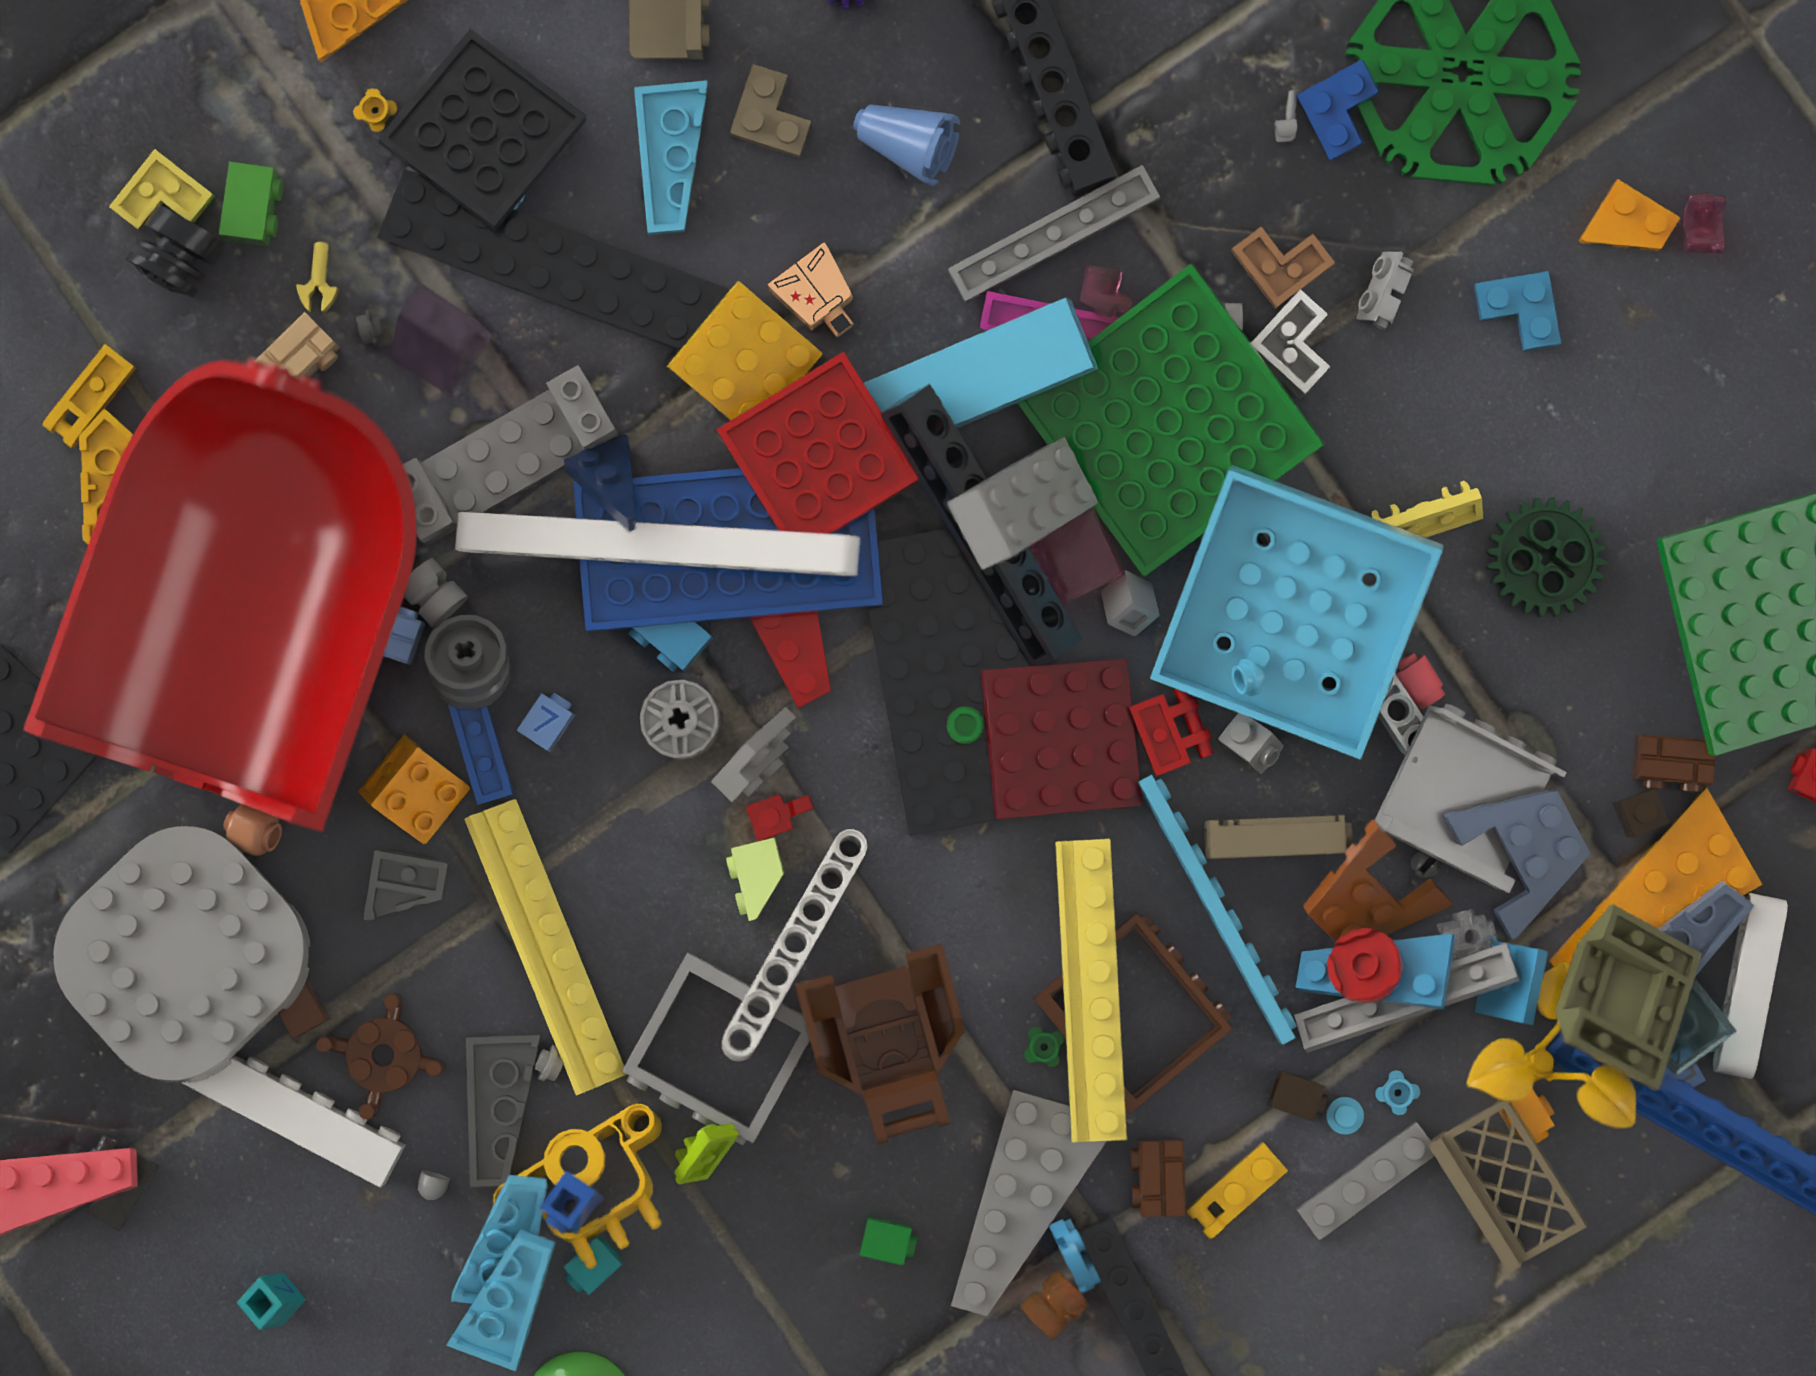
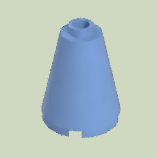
M869 104L865 110L860 109L858 111L853 128L857 131V138L923 183L934 186L940 181L934 179L938 171L946 173L954 156L959 133L954 132L953 127L954 123L960 125V119L958 116L950 113Z

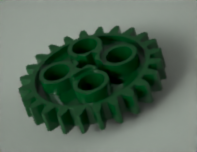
M1538 497L1533 499L1531 510L1525 502L1518 504L1520 515L1512 510L1505 513L1510 522L1509 524L1503 521L1496 522L1495 525L1501 532V535L1491 534L1488 537L1491 542L1496 544V548L1486 550L1485 554L1495 557V562L1485 567L1487 570H1496L1498 574L1490 583H1502L1504 587L1500 590L1498 596L1502 597L1510 593L1512 595L1509 604L1511 608L1520 601L1524 603L1523 614L1525 615L1533 607H1536V613L1539 618L1544 617L1547 608L1550 609L1553 617H1557L1560 615V605L1570 613L1574 611L1572 600L1581 605L1586 604L1587 600L1583 592L1596 593L1598 590L1591 581H1600L1605 577L1596 571L1597 567L1604 566L1608 562L1598 558V553L1607 549V545L1596 544L1595 539L1603 533L1602 531L1591 532L1589 530V527L1594 522V518L1587 519L1584 522L1580 519L1583 508L1580 507L1573 513L1569 512L1570 501L1568 500L1563 502L1560 508H1556L1555 497H1551L1548 499L1546 507H1543ZM1536 522H1542L1549 527L1550 537L1547 541H1540L1534 536L1533 527ZM1519 538H1525L1539 552L1549 549L1552 552L1550 559L1561 567L1573 572V577L1569 578L1558 566L1551 562L1542 565L1540 563L1542 555L1522 545L1519 542ZM1566 544H1574L1579 548L1580 559L1577 563H1571L1565 558L1563 551ZM1515 552L1524 553L1528 557L1529 566L1526 571H1518L1513 567L1512 556ZM1546 573L1553 574L1558 578L1559 588L1555 593L1547 592L1543 588L1542 579Z

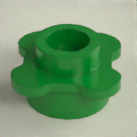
M1040 1027L1031 1028L1028 1032V1037L1030 1038L1029 1047L1024 1051L1026 1061L1029 1063L1036 1061L1044 1062L1049 1067L1057 1066L1060 1062L1058 1055L1059 1047L1064 1043L1063 1034L1059 1031L1045 1032ZM1041 1044H1047V1050H1041Z

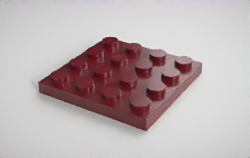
M1127 658L992 669L980 672L995 820L1142 806L1141 788L1138 784L1140 778L1134 720L1129 710V707L1132 706Z

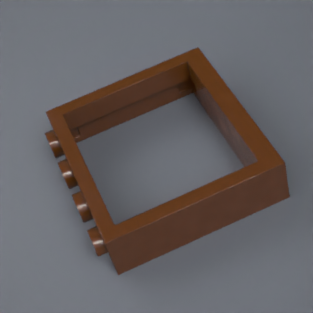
M1134 913L1115 929L1116 944L1131 931L1135 930L1214 1026L1134 1093L1131 1094L1124 1086L1125 1111L1129 1115L1232 1030V1027L1227 1023L1232 1017L1219 1001L1214 1004L1209 1001L1204 995V992L1208 990L1205 983L1195 972L1191 975L1185 972L1180 966V963L1184 961L1181 954L1171 943L1165 947L1156 936L1161 932L1158 926L1147 914L1141 918L1138 913ZM1062 973L1037 993L1033 999L1066 1038L1065 1013L1052 998L1063 988Z

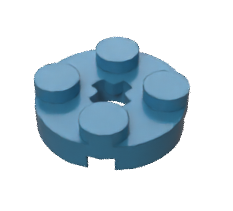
M1062 1219L1049 1225L1081 1294L1095 1288L1094 1285L1100 1283L1101 1280L1086 1251H1083L1086 1248L1071 1219L1066 1221Z

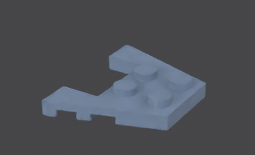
M1554 789L1512 797L1506 801L1489 805L1481 804L1462 811H1450L1442 815L1457 844L1461 846L1491 828L1496 833L1525 888L1523 892L1493 909L1505 934L1511 940L1518 938L1590 855L1558 791Z

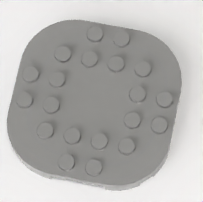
M180 826L167 828L146 837L135 845L70 908L61 922L54 945V968L57 981L72 1006L124 1063L145 1076L167 1083L197 1082L225 1069L232 1063L230 1058L282 1008L287 1010L294 1003L304 987L310 969L307 967L309 947H311L310 938L305 923L292 904L287 902L243 854L244 852L240 851L224 837L199 827Z

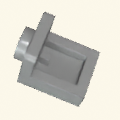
M1240 713L1236 715L1218 738L1224 746L1248 762L1260 774L1275 764L1280 756V751L1284 747L1272 732L1251 717Z

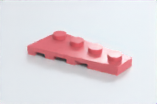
M127 1148L0 1160V1236L9 1234L18 1228L42 1222L43 1219L75 1210L76 1207L84 1204L97 1202L138 1187L136 1149Z

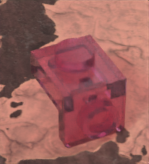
M1710 194L1688 196L1682 215L1685 253L1722 254L1725 246L1722 219L1726 205L1725 196Z
M1094 265L1086 266L1080 301L1093 307L1094 314L1115 317L1116 311L1126 313L1130 310L1132 298L1119 292L1122 277L1121 270Z

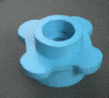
M1395 1070L1389 1073V1080L1385 1085L1376 1089L1375 1096L1378 1101L1386 1102L1392 1108L1394 1114L1403 1115L1407 1112V1106L1411 1104L1413 1099L1419 1097L1420 1088L1418 1085L1410 1084L1404 1079L1401 1071ZM1396 1089L1401 1091L1400 1096H1395L1394 1092Z

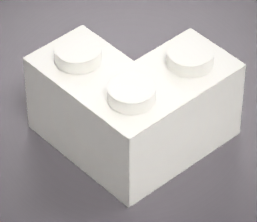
M1301 289L1251 342L1273 374L1300 399L1330 368L1322 358L1304 343L1328 314Z

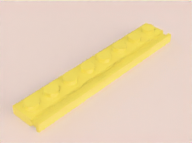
M517 800L508 801L465 818L464 820L575 1094H582L627 1075L622 1071L624 1064Z
M1110 839L1055 842L1071 1139L1072 1143L1127 1140Z

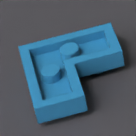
M1549 271L1480 282L1474 285L1480 321L1516 316L1522 351L1561 344Z

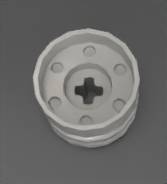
M686 680L667 681L654 688L644 700L640 713L641 730L649 745L662 755L678 760L693 759L707 752L718 739L722 725L720 709L713 696L698 684ZM678 709L683 714L690 715V719L685 721L684 729H680L676 724H670V720L675 718L674 711Z

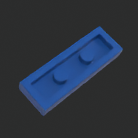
M448 705L477 805L514 795L489 706L477 710H462Z

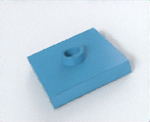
M1489 940L1488 949L1504 944V942ZM1507 943L1520 981L1478 995L1474 1012L1533 1025L1548 951Z

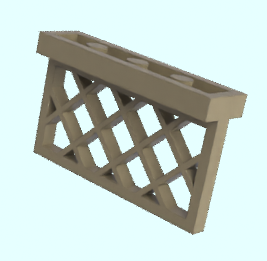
M1500 1100L1448 1131L1444 1130L1435 1135L1430 1141L1429 1148L1508 1273L1521 1267L1523 1262L1588 1226L1585 1218L1511 1102ZM1504 1109L1512 1121L1510 1134L1488 1129L1491 1116ZM1485 1120L1484 1127L1475 1126ZM1516 1129L1522 1138L1514 1136ZM1466 1130L1482 1134L1478 1153L1463 1149L1455 1136ZM1486 1136L1508 1141L1504 1160L1482 1154ZM1512 1143L1529 1148L1532 1153L1530 1167L1508 1161ZM1469 1158L1476 1159L1475 1166ZM1481 1161L1502 1166L1498 1184L1482 1180L1478 1173ZM1536 1161L1542 1170L1534 1168ZM1506 1168L1528 1173L1524 1191L1503 1186ZM1532 1175L1549 1180L1553 1186L1550 1198L1528 1193ZM1489 1189L1496 1191L1495 1198L1492 1196ZM1501 1193L1522 1198L1518 1216L1504 1213L1498 1205ZM1556 1193L1560 1197L1561 1201L1554 1200ZM1527 1200L1548 1205L1544 1223L1523 1218ZM1556 1207L1567 1210L1575 1223L1565 1229L1549 1225L1552 1208ZM1509 1221L1516 1223L1515 1230L1513 1229ZM1521 1225L1542 1230L1540 1242L1527 1250L1518 1237ZM1547 1232L1554 1233V1235L1545 1239Z

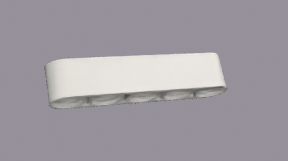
M1748 893L1746 899L1754 907L1739 924L1713 1057V1071L1752 1079L1758 1065L1788 905L1786 900Z

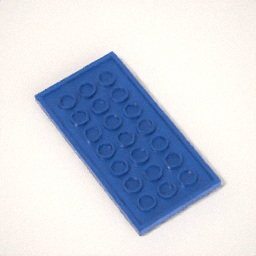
M740 468L632 478L637 523L779 531ZM573 483L576 519L617 521L578 483ZM871 510L833 534L860 538L857 576L580 559L585 631L593 632L883 606L875 510Z

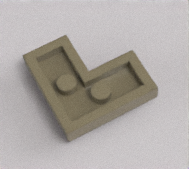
M752 64L730 136L797 158L801 157L811 127V121L778 110L788 75Z

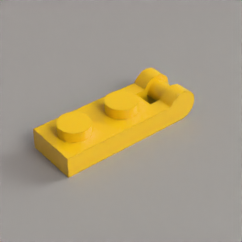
M104 344L46 417L43 427L51 433L56 431L63 437V442L71 449L75 448L79 444V435L106 408L137 368L108 345ZM70 411L79 417L73 426L65 420Z
M1262 1142L1186 1209V1213L1192 1220L1196 1218L1204 1227L1203 1233L1209 1239H1212L1286 1174L1288 1170L1265 1143ZM1214 1201L1223 1209L1217 1217H1214L1207 1209Z

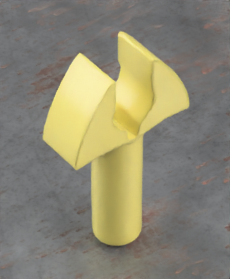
M325 242L314 243L311 280L306 285H296L300 300L309 312H311V297L317 291V288L323 294L321 311L323 313L332 306L339 292L337 287H329L326 283L329 245Z

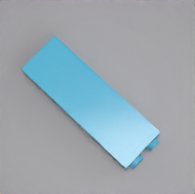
M1063 298L869 380L864 385L881 412H883L907 394L931 384L953 423L959 428L1099 368L1072 301L1068 298Z

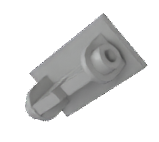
M1382 252L1381 256L1376 260L1372 268L1373 277L1369 287L1359 300V312L1356 320L1373 321L1372 325L1382 330H1386L1388 324L1392 325L1401 300L1390 294L1392 290L1404 294L1414 271L1411 267L1413 261L1403 257L1402 252Z

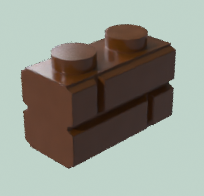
M1636 735L1632 778L1633 780H1643V788L1665 789L1666 782L1680 784L1679 791L1702 792V786H1711L1714 783V762L1716 756L1708 754L1706 742L1702 739Z
M1182 1138L1137 1139L1138 1148H1131V1170L1138 1171L1139 1185L1132 1186V1207L1139 1208L1141 1217L1186 1216L1184 1140Z

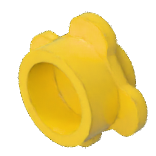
M369 89L365 94L366 96L360 101V104L354 108L353 114L357 120H364L368 123L373 132L379 133L385 129L386 121L390 116H394L397 113L398 108L394 101H387L381 96L378 89ZM374 107L379 109L377 114L372 113Z

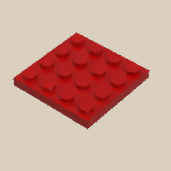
M844 352L716 429L779 531L834 534L920 481L880 415L882 413Z

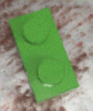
M229 162L219 235L225 241L269 246L270 237L276 236L278 216L274 215L275 201H280L282 198L283 179H279V173L273 167Z

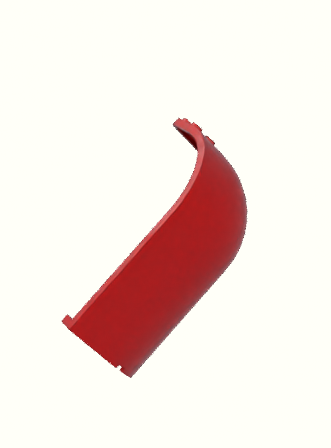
M249 359L247 365L229 361L212 362L194 369L175 382L152 406L141 421L116 467L23 730L39 737L149 772L152 765H154V773L219 794L222 797L286 821L322 832L411 575L415 555L416 513L411 486L399 455L382 430L365 413L352 404L320 390L321 382L304 376L296 377L290 374L289 369L272 363L267 365L253 359Z

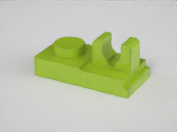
M733 1123L716 1126V1124L707 1125L700 1129L696 1136L683 1140L687 1148L677 1149L675 1152L679 1162V1166L674 1171L676 1175L675 1180L678 1185L705 1180L710 1177L739 1136Z

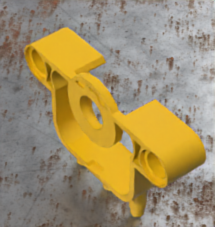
M643 1104L629 1106L588 1132L580 1129H569L559 1133L550 1141L544 1153V1159L517 1175L533 1178H542L547 1175L553 1184L556 1185L565 1173L561 1165L563 1153L568 1148L580 1146L587 1152L588 1164L582 1172L572 1175L591 1187L599 1180L605 1168L606 1155L598 1139L602 1141L615 1132H619L620 1144L640 1179L637 1192L629 1199L612 1208L610 1213L601 1218H596L580 1228L577 1234L574 1232L562 1234L547 1223L550 1230L556 1236L573 1245L580 1260L584 1262L587 1269L597 1266L594 1252L588 1241L603 1231H608L619 1249H625L629 1246L630 1242L620 1221L639 1210L644 1220L648 1222L653 1230L659 1228L662 1224L658 1217L659 1214L650 1200L653 1194L651 1177L637 1154V1151L659 1137L662 1131V1123L659 1116ZM641 1116H649L648 1127L644 1131L635 1132L634 1124L636 1120ZM502 1184L494 1194V1205L504 1184ZM542 1211V1216L545 1221L549 1217V1214Z

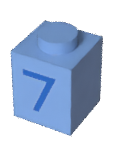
M553 692L550 698L541 693L517 731L545 750L552 752L576 716L569 711L572 704L555 692Z

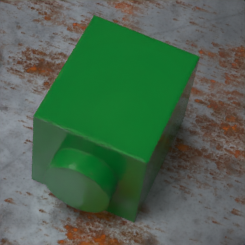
M868 1216L860 1256L904 1266L905 1257L913 1258L917 1242V1236L911 1235L912 1225Z

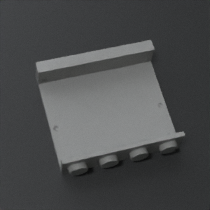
M1445 704L1444 708L1429 705L1375 821L1391 837L1494 889L1510 893L1516 880L1504 874L1510 860L1493 828L1461 846L1457 844L1442 815L1450 811H1462L1481 804L1489 805L1506 801L1508 798L1544 791L1551 774L1565 777L1567 772L1555 766L1557 760L1539 751H1536L1535 755L1525 751L1527 744L1508 735H1506L1505 739L1494 735L1495 727L1477 719L1474 724L1463 719L1466 713L1457 707Z

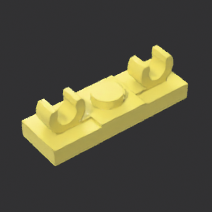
M1462 481L1460 482V494L1452 496L1449 494L1447 487L1442 488V498L1431 502H1421L1400 513L1397 505L1392 504L1390 505L1392 516L1382 519L1379 517L1377 510L1372 511V518L1426 538L1483 519L1482 497L1478 488L1470 490L1468 483Z

